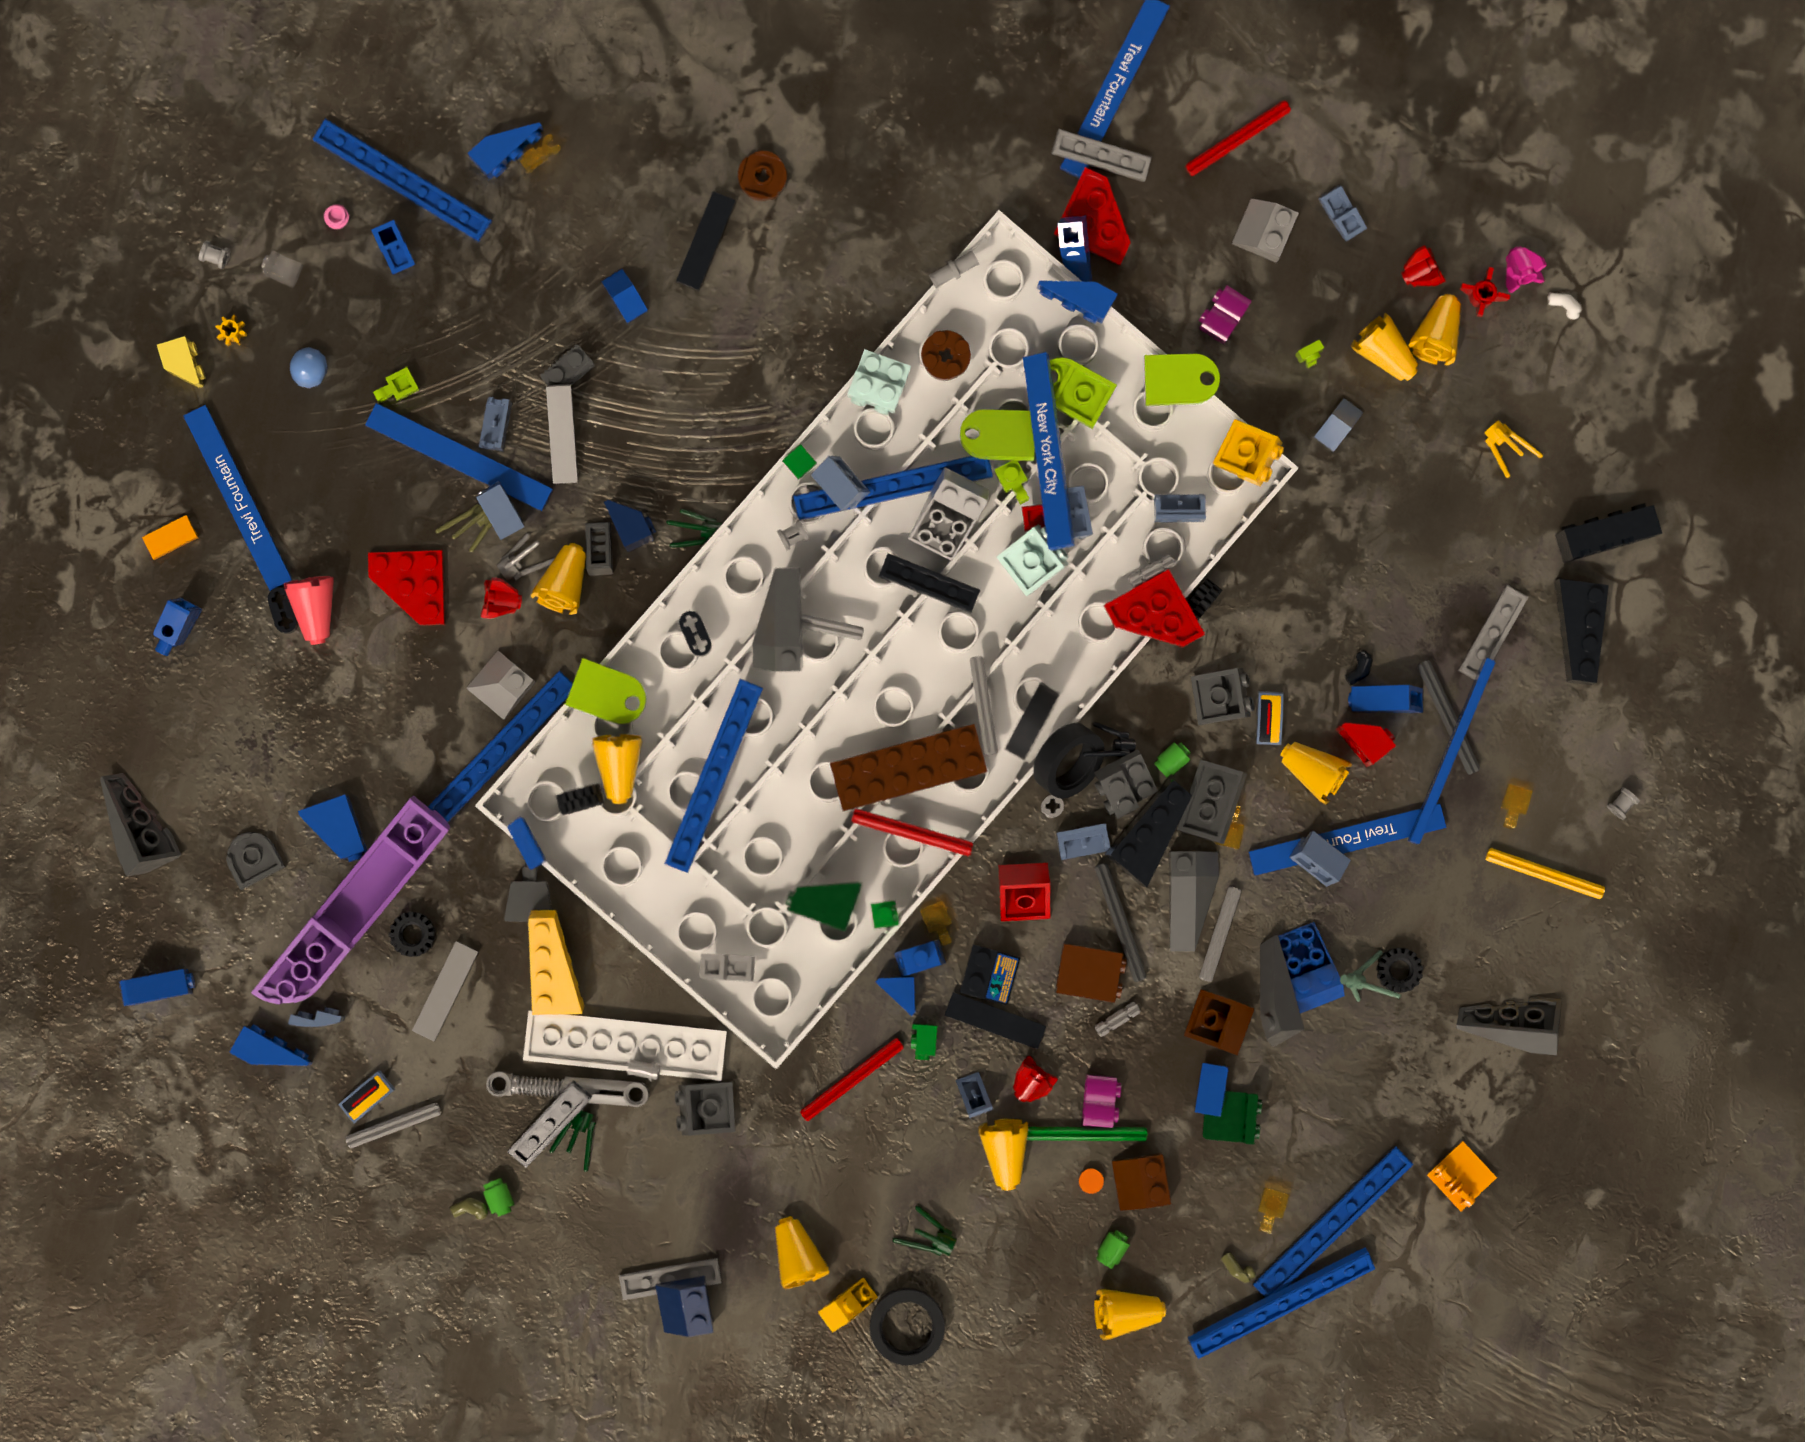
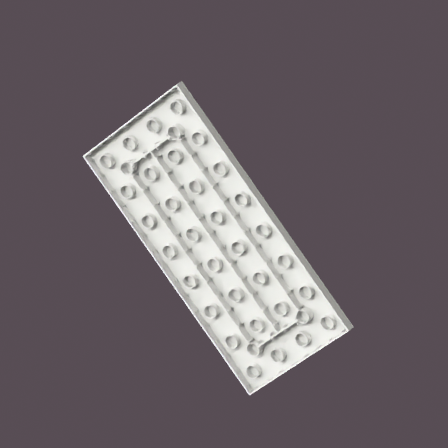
M1000 210L997 211L955 259L957 260L972 250L979 265L960 274V278H953L937 289L933 284L874 351L876 354L911 366L895 413L889 412L888 415H884L874 411V406L865 404V407L852 403V398H849L847 394L854 377L853 375L600 663V665L630 675L641 683L646 693V706L643 713L631 723L615 724L564 704L475 805L511 838L508 825L519 817L524 818L546 858V862L542 865L775 1069L780 1066L962 856V854L855 824L852 822L854 810H864L973 843L1032 776L1035 759L1045 741L1061 727L1071 723H1078L1151 639L1115 628L1103 605L1134 589L1128 579L1131 574L1139 573L1140 569L1157 560L1161 561V558L1168 554L1173 557L1176 564L1169 570L1186 598L1298 469L1293 462L1282 454L1279 460L1274 459L1270 467L1272 469L1271 478L1268 482L1263 481L1260 487L1239 478L1231 472L1216 467L1213 461L1234 419L1243 423L1246 422L1215 395L1208 401L1195 405L1145 406L1144 355L1167 354L1112 307L1102 324L1099 322L1093 324L1083 318V313L1077 310L1071 312L1061 306V301L1055 298L1049 300L1039 294L1040 290L1037 289L1039 281L1081 280ZM936 331H954L960 334L969 344L971 359L967 370L961 376L949 381H941L931 377L923 366L921 359L923 344ZM948 349L939 353L942 356L941 361L943 362L953 358ZM1047 352L1050 360L1068 358L1117 385L1093 429L1057 410L1067 488L1084 486L1093 535L1083 539L1076 538L1074 539L1075 546L1063 548L1068 554V559L1066 560L1069 565L1028 596L1023 593L997 559V556L1027 533L1024 532L1022 507L1042 504L1036 453H1034V461L1018 460L1028 480L1022 486L1029 496V501L1021 505L1013 490L1005 493L994 472V469L1012 460H989L993 478L975 481V483L989 489L988 502L953 561L908 539L930 492L802 520L800 522L809 540H802L790 546L789 550H786L777 533L780 529L783 531L795 525L796 521L799 520L793 496L822 490L811 474L828 456H840L860 481L971 456L964 450L960 441V428L962 422L969 414L983 409L1030 411L1023 357ZM1051 371L1052 381L1055 383L1058 376L1054 371ZM969 429L965 433L969 439H976L980 435L975 429ZM801 444L817 462V465L798 480L782 460ZM1154 494H1204L1206 497V520L1204 522H1154ZM887 554H892L980 589L972 613L880 578L879 574ZM775 568H800L801 612L803 615L864 628L861 640L802 628L803 668L801 671L774 672L753 668L752 643ZM687 611H694L701 617L709 635L712 649L706 656L698 657L691 652L680 628L679 619ZM686 617L687 622L684 623V627L689 626L692 633L696 632L694 623L697 622V618ZM699 635L694 636L697 642L694 649H699L701 652L705 651L704 646L708 644L707 641L702 642ZM982 656L984 660L998 749L997 753L990 755L984 753L970 658ZM739 679H743L762 687L763 690L688 873H685L664 863ZM1041 683L1060 693L1028 755L1023 760L1006 751L1005 747ZM635 696L629 697L626 700L627 709L631 711L638 709L640 705L639 699ZM975 724L987 773L848 811H842L830 763ZM610 734L612 737L620 736V734H634L642 737L633 793L626 803L615 804L612 803V799L606 798L592 746L593 737ZM600 784L604 804L572 814L561 815L556 795L576 788ZM853 882L862 884L846 932L789 912V906L785 905L789 891L795 892L796 887ZM896 901L899 925L874 929L871 904ZM701 953L755 956L754 982L700 979Z

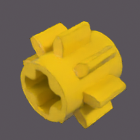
M235 315L231 317V320L222 317V324L215 326L221 332L217 338L219 340L226 338L225 343L228 347H230L231 342L241 345V337L247 336L241 328L246 324L243 321L236 323L237 317ZM233 326L236 332H231L229 335L226 331L227 329H232Z

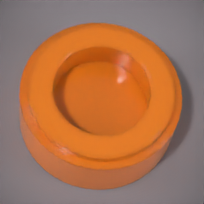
M1089 1168L1080 1174L1078 1182L1084 1192L1094 1194L1102 1189L1104 1179L1098 1170Z

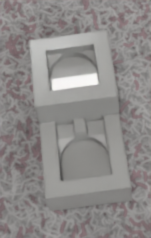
M701 953L700 979L754 982L755 956Z

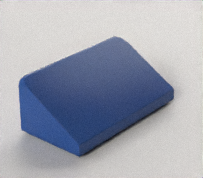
M519 817L509 824L508 830L528 868L532 870L544 864L546 858L526 820Z
M1202 1063L1194 1112L1221 1117L1228 1067Z

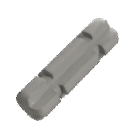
M1168 554L1162 557L1161 561L1157 560L1140 569L1139 573L1131 574L1128 579L1135 588L1143 584V581H1148L1163 573L1165 569L1173 568L1176 565L1175 561Z
M1131 1002L1125 1006L1124 1010L1122 1008L1107 1017L1105 1022L1101 1021L1096 1024L1095 1030L1098 1035L1103 1037L1109 1033V1030H1114L1130 1020L1131 1016L1133 1018L1140 1014L1141 1011L1135 1002Z

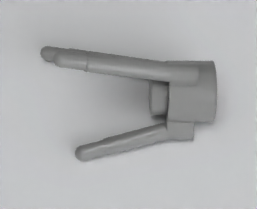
M527 533L506 555L500 558L502 561L496 565L507 580L512 577L518 580L526 574L549 566L555 558L519 571L522 568L519 561L540 544L539 541H535L515 557L514 554L530 537V534Z

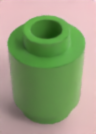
M1173 742L1157 757L1158 760L1154 764L1168 778L1171 774L1174 776L1190 761L1188 755L1191 752L1182 742L1178 745Z
M502 1178L483 1185L485 1189L483 1194L491 1214L497 1213L499 1217L512 1212L511 1206L515 1204L507 1183H503Z
M1116 1230L1114 1233L1109 1231L1097 1250L1098 1255L1096 1259L1113 1269L1115 1264H1119L1129 1248L1130 1243L1127 1242L1129 1237L1119 1230Z

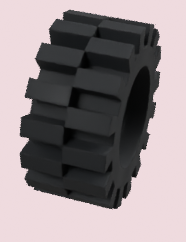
M1208 578L1188 600V604L1197 620L1200 619L1222 592V589Z
M592 784L556 795L561 815L587 810L605 803L600 784Z
M418 912L403 913L390 926V943L401 955L409 957L421 956L427 953L434 945L436 929L433 927V922L424 914ZM412 924L417 925L422 931L421 940L416 944L407 943L403 937L404 929Z
M1406 948L1390 949L1378 960L1379 964L1376 966V970H1378L1377 977L1380 979L1382 986H1385L1388 990L1398 993L1411 991L1415 986L1419 985V981L1423 977L1421 959L1416 956V953ZM1399 960L1404 961L1409 967V974L1403 980L1395 979L1390 971L1392 964Z

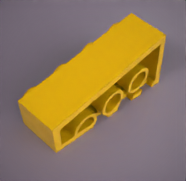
M531 910L528 919L532 1015L582 1014L584 1002L572 968V961L567 951L557 911Z

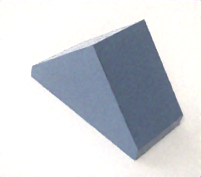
M1343 398L1314 438L1334 452L1363 412Z
M979 1072L955 1080L969 1118L993 1110Z

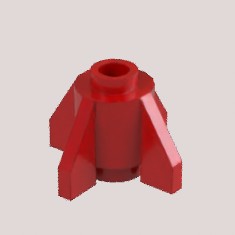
M1426 245L1416 249L1407 263L1403 265L1404 271L1401 274L1406 284H1412L1414 288L1417 286H1438L1446 282L1434 259L1431 248H1427Z
M1492 267L1487 269L1484 279L1477 282L1474 286L1462 283L1460 290L1469 296L1471 304L1476 307V316L1482 317L1484 309L1493 302L1508 301L1510 299V294L1497 292L1495 284L1491 282L1494 271Z
M492 577L491 580H485L484 588L486 592L480 614L481 618L492 619L509 613L514 614L516 609L521 608L522 595H518L517 589L501 578Z
M1028 1055L1016 1071L1013 1085L1014 1095L1022 1102H1033L1047 1096L1058 1078L1052 1074H1047Z

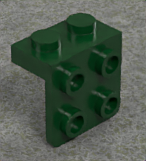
M1225 1091L1221 1117L1204 1114L1203 1138L1206 1140L1255 1145V1139L1259 1140L1260 1125L1256 1124L1257 1114L1261 1115L1262 1100L1258 1099V1094Z

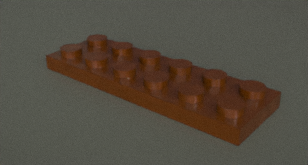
M975 724L830 763L843 812L988 772Z

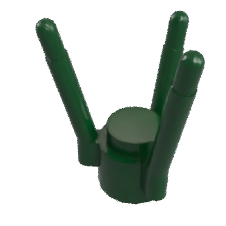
M680 509V513L704 522H702V525L667 520L666 524L701 530V537L706 538L670 543L669 546L675 548L704 545L720 528L722 522H717V518H709L692 511Z
M580 1110L559 1133L549 1152L553 1153L571 1126L574 1131L566 1150L567 1153H571L579 1131L585 1133L586 1129H588L583 1169L584 1172H587L590 1163L593 1130L596 1122L592 1121L594 1115Z
M916 1206L915 1210L942 1232H937L934 1236L919 1228H915V1233L931 1240V1245L934 1247L898 1238H893L892 1241L904 1246L933 1252L939 1256L942 1253L949 1256L957 1241V1238L951 1236L953 1231L945 1228L921 1207Z

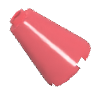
M333 576L310 577L301 581L297 579L284 583L285 592L305 641H310L311 645L325 643V638L330 637Z

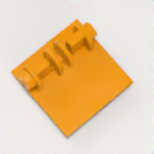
M1463 1141L1427 1174L1460 1211L1470 1207L1475 1202L1474 1199L1497 1178Z

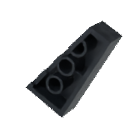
M1646 503L1631 507L1632 511L1623 513L1622 510L1609 513L1608 518L1599 520V517L1585 520L1583 525L1575 526V524L1561 527V532L1556 534L1555 537L1563 563L1662 534L1654 505L1646 507Z
M1558 579L1554 582L1557 593V608L1561 624L1560 632L1564 648L1566 680L1570 683L1596 684L1609 585Z
M1167 779L1105 855L1140 886L1147 888L1192 795L1175 780Z

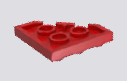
M1085 167L1061 218L1086 216L1089 252L1120 266L1131 244L1108 178ZM1058 226L1054 232V236L1059 237Z
M442 550L368 553L369 578L420 626L445 625Z
M1169 569L1103 605L1111 622L1117 629L1184 647L1205 635Z

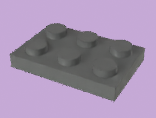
M1200 759L1189 792L1192 797L1177 830L1224 844L1247 774Z

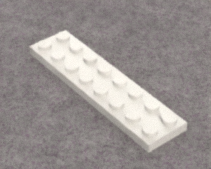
M529 1010L523 1060L628 1071L630 1059L651 1064L654 1061L656 1065H660L659 1075L722 1081L727 1031L569 1014L532 1015V1011Z

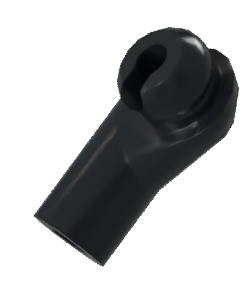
M1365 650L1359 651L1356 655L1358 661L1357 668L1344 675L1350 686L1370 674L1373 658Z

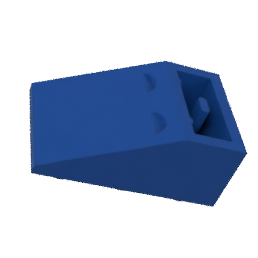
M1314 922L1278 936L1300 1014L1345 996L1340 976Z

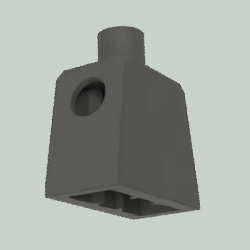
M522 867V882H511L504 917L505 922H529L528 918L531 910H553L548 882H537V867L532 870L528 867Z

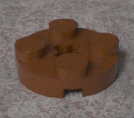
M757 151L741 162L738 169V180L741 190L748 197L757 201L773 200L785 188L787 171L776 154L769 151ZM766 170V175L769 176V179L759 182L756 173Z
M944 330L936 331L927 338L922 347L921 359L923 366L931 377L941 381H949L965 373L970 364L971 353L968 342L960 334ZM948 349L953 358L943 362L941 361L942 356L939 353Z

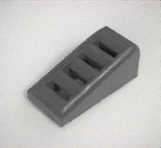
M610 522L585 523L586 570L588 575L613 574ZM594 532H605V535H604V536H592V533H594ZM605 542V545L592 546V543ZM606 552V555L593 556V553Z

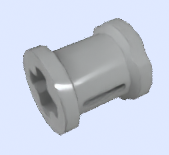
M206 240L201 247L199 260L214 263L220 269H224L230 257V248L225 247L222 249L211 245V242Z
M797 520L795 525L783 531L781 529L777 531L786 550H789L790 546L802 540H809L800 520Z
M1622 787L1620 790L1621 794L1612 804L1609 803L1607 808L1615 816L1625 820L1627 812L1634 804H1638L1640 800L1628 789Z
M1053 795L1047 796L1041 803L1042 813L1049 818L1057 817L1064 809L1062 799L1056 798ZM1050 800H1054L1055 804H1059V808L1054 813H1051L1050 809H1046V805L1050 803Z

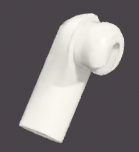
M1549 293L1548 305L1563 306L1567 310L1568 318H1579L1582 311L1581 304L1571 295Z

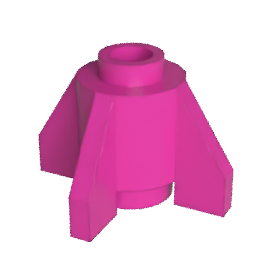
M1521 246L1509 251V254L1506 256V287L1509 293L1517 290L1520 284L1524 285L1532 281L1543 283L1545 281L1541 270L1547 266L1544 257Z

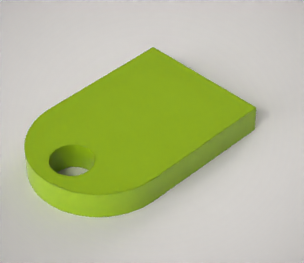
M1144 355L1145 406L1201 404L1211 399L1219 387L1220 374L1218 368L1210 358L1204 355ZM1202 373H1211L1214 377V382L1211 385L1202 384L1200 381Z
M1055 358L1050 360L1051 371H1054L1058 376L1057 381L1053 383L1056 409L1093 429L1117 385L1071 359Z
M983 409L972 412L962 422L960 441L964 450L971 456L987 460L1034 461L1035 445L1030 411ZM969 429H975L980 435L976 439H969L965 433Z
M582 658L565 705L615 724H628L635 721L643 713L646 706V693L641 683L634 677ZM631 696L637 697L640 701L638 709L633 711L626 707V700Z

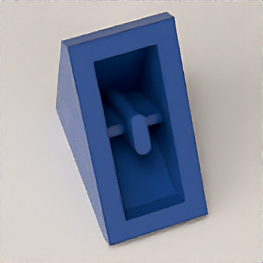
M623 269L601 281L627 323L648 311Z
M914 977L878 978L876 983L912 1016L915 1013Z

